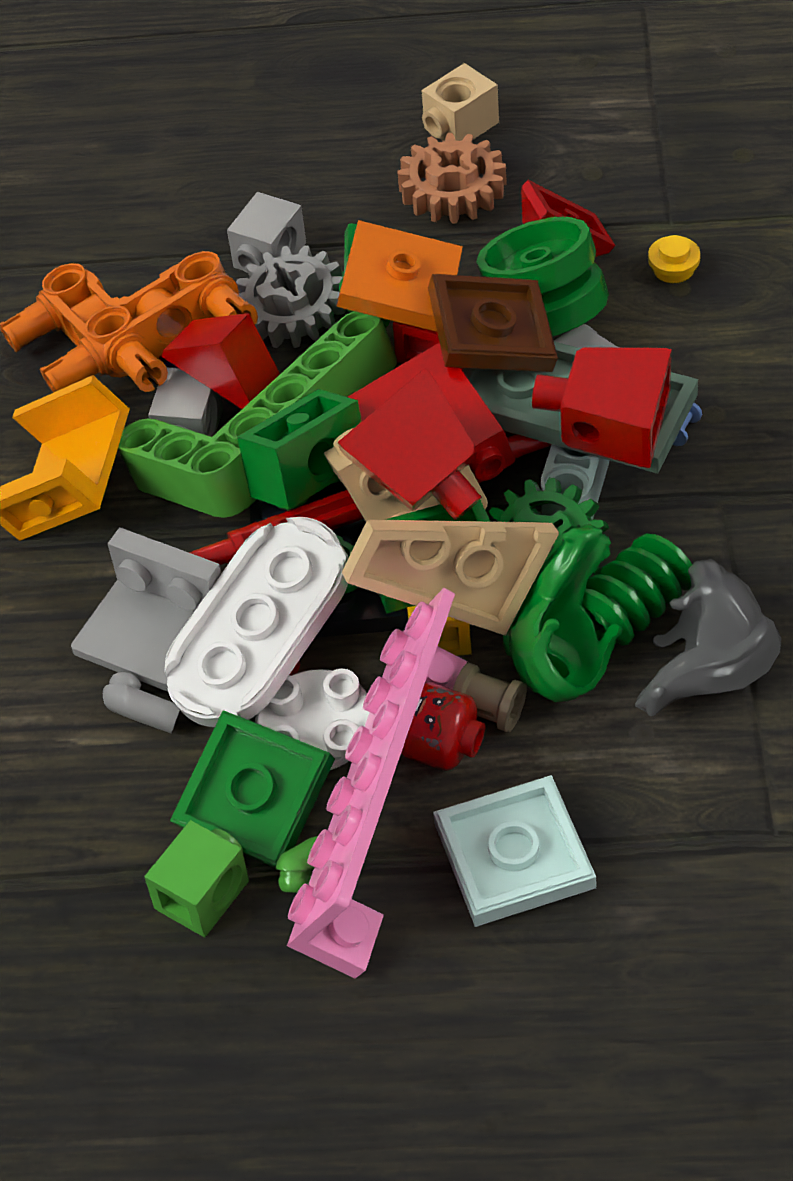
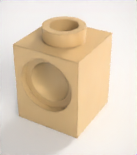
M465 63L421 90L424 128L433 137L439 138L442 141H445L447 133H453L455 140L462 141L467 134L473 135V139L499 123L498 84Z

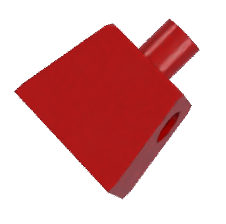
M583 347L576 351L569 378L540 374L536 376L532 394L533 409L561 412V438L566 446L639 467L650 468L671 389L672 349Z
M426 367L338 441L340 451L350 461L412 511L420 507L433 495L454 520H457L482 498L461 473L476 458L477 450Z

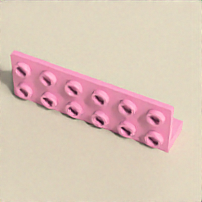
M445 588L429 604L422 601L419 602L413 610L405 630L401 631L396 628L383 647L380 661L387 665L383 676L376 678L365 697L363 709L370 712L365 727L360 726L357 729L345 753V759L352 762L347 777L343 776L338 781L327 803L326 810L333 813L328 830L324 829L318 835L308 856L307 863L314 867L309 884H303L298 890L288 912V919L295 922L287 946L355 979L366 971L384 915L353 900L352 896L425 682H432L453 689L461 669L467 664L466 660L438 646L455 593Z

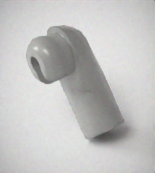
M118 672L111 677L109 684L103 688V701L110 711L172 733L180 709L174 702L139 690L141 687L139 679L129 672Z

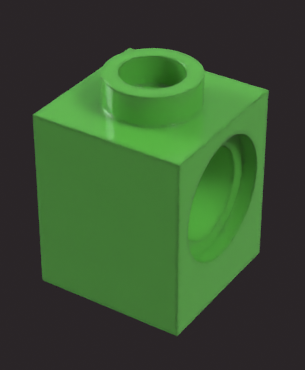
M191 820L144 876L154 909L204 938L249 882L243 849L239 842L221 829L215 828L210 831Z

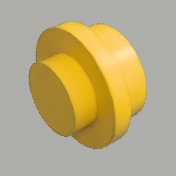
M671 235L658 239L650 246L648 262L654 274L660 280L668 283H680L689 279L693 275L694 270L699 266L700 249L695 242L686 237Z

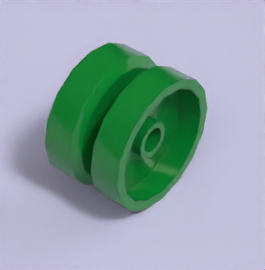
M549 217L531 221L507 230L492 239L479 252L476 263L481 277L538 280L552 336H557L581 326L594 318L607 304L609 292L603 272L597 263L594 262L596 256L595 245L590 228L583 220L573 217Z

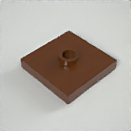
M432 274L428 291L445 367L553 372L558 357L538 280Z

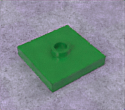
M223 710L170 822L182 829L190 820L210 831L215 828L221 829L239 842L243 849V855L276 868L280 855L295 847L335 758L327 751Z

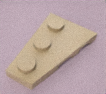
M367 520L342 570V574L349 584L415 606L421 601L429 604L445 588L455 593L448 617L506 636L559 532L553 523Z

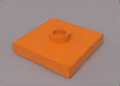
M358 220L336 307L437 332L428 291L429 282L432 274L457 275L463 246Z

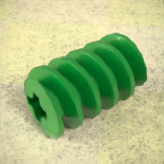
M646 533L636 538L631 547L622 550L614 561L603 566L599 574L587 580L583 606L592 618L598 641H601L606 630L612 624H618L622 626L623 631L617 638L616 643L622 646L630 644L634 638L633 630L637 632L646 630L650 624L649 616L652 618L662 616L666 610L665 603L670 604L671 600L681 598V590H690L692 584L688 569L692 566V563L681 549L662 536Z

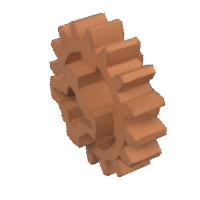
M447 133L445 141L438 142L437 139L431 136L427 138L428 147L423 148L413 145L411 147L412 157L403 156L400 159L401 170L397 171L399 192H402L403 204H413L414 214L417 216L427 211L431 212L432 222H437L442 215L449 216L451 223H457L459 215L466 214L472 220L477 219L478 208L492 211L494 209V199H503L504 185H507L506 163H502V153L500 150L490 152V142L488 140L476 145L473 144V135L467 134L462 141L455 140L453 133Z

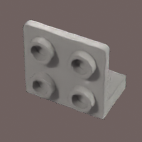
M119 527L108 542L117 581L71 643L72 651L75 656L116 672H129L135 675L139 681L168 691L167 676L164 673L165 658L168 650L221 575L220 564Z

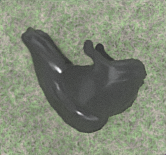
M712 559L696 561L689 567L688 574L692 584L690 590L681 598L673 599L669 602L672 608L682 610L679 622L665 635H656L653 639V644L659 648L668 647L680 638L686 640L685 651L678 654L662 667L637 697L635 706L646 712L648 716H655L677 699L744 689L769 672L780 653L781 636L774 622L762 614L750 587L735 574L726 571L722 565H718Z

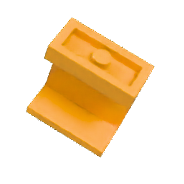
M94 375L14 411L12 418L42 443L33 472L0 486V525L19 541L100 509L130 409Z

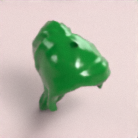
M591 524L572 528L563 534V544L543 563L506 636L503 635L504 648L507 655L512 658L521 681L526 683L533 692L554 702L574 700L595 688L606 672L617 638L623 631L622 626L612 624L606 630L601 641H598L592 618L583 606L587 580L599 564L611 554L609 550L611 544L609 537L602 534L601 528H596Z

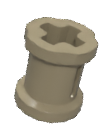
M467 663L461 669L453 690L473 698L477 705V717L497 723V729L511 732L521 715L526 699L527 684L518 680H513L509 683L482 674L478 665Z

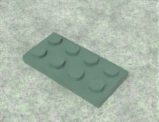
M554 341L558 359L553 372L479 368L463 369V373L504 431L657 474L698 395V379L671 372V389L650 468H644L566 446L561 438V412L533 409L532 394L536 376L540 374L569 378L576 351L581 348Z

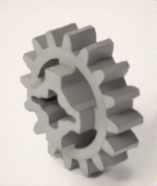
M306 245L300 249L298 254H291L288 246H283L281 256L276 258L268 252L263 253L264 264L257 266L249 263L246 266L249 278H239L236 281L239 296L252 304L257 310L258 319L255 326L262 340L269 335L274 348H278L284 339H290L294 348L299 347L301 337L306 335L316 342L320 338L318 329L322 326L330 329L336 323L333 314L339 315L346 312V309L336 307L339 298V284L343 277L339 263H330L328 254L325 251H321L312 257L310 248Z

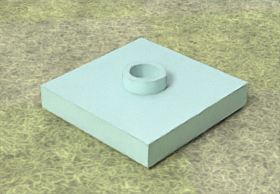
M552 775L433 812L434 824L475 927L596 889V875Z

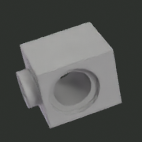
M257 192L227 229L233 267L248 273L246 266L249 263L261 266L264 264L263 253L268 252L274 258L281 256L283 246H288L291 254H298L300 249L306 244L301 205Z
M167 367V379L161 386L158 385L148 414L149 419L160 420L211 437L215 435L223 411L221 395L181 369Z

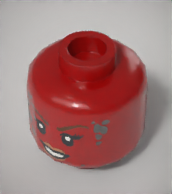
M425 682L401 754L408 759L442 771H449L455 768L464 756L474 758L484 737L485 723L477 721V705L473 698L459 691L432 682Z

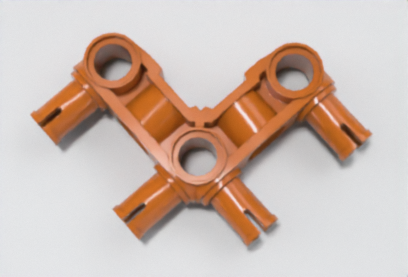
M202 251L187 256L178 264L162 272L157 280L131 296H123L120 299L118 297L111 298L105 292L100 279L82 265L76 263L61 265L49 272L43 279V290L39 291V295L36 296L37 301L5 322L2 321L0 323V330L15 352L20 351L22 347L53 329L57 332L62 330L77 346L48 366L40 368L44 380L53 393L96 374L100 376L105 374L106 376L119 378L129 376L140 390L150 392L155 390V388L147 378H152L161 386L166 381L168 375L166 365L157 358L162 356L163 350L193 320L249 313L254 324H256L258 313L252 304L239 296L238 285L225 273L218 255L213 252Z

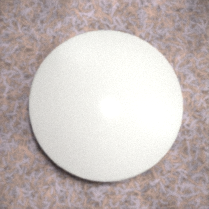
M323 669L308 670L292 676L289 675L270 703L256 715L255 723L331 753L335 758L330 769L332 770L348 762L345 759L347 747L360 726L365 727L370 713L363 709L367 692L359 684L358 677L354 672L348 669H336L333 671Z

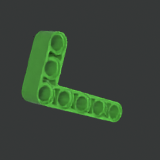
M355 311L342 317L212 437L149 418L135 421L126 426L123 430L118 450L136 487L142 492L214 517H231L243 512L257 499L250 497L237 436L317 389L348 397L392 371L397 364V357L382 318Z

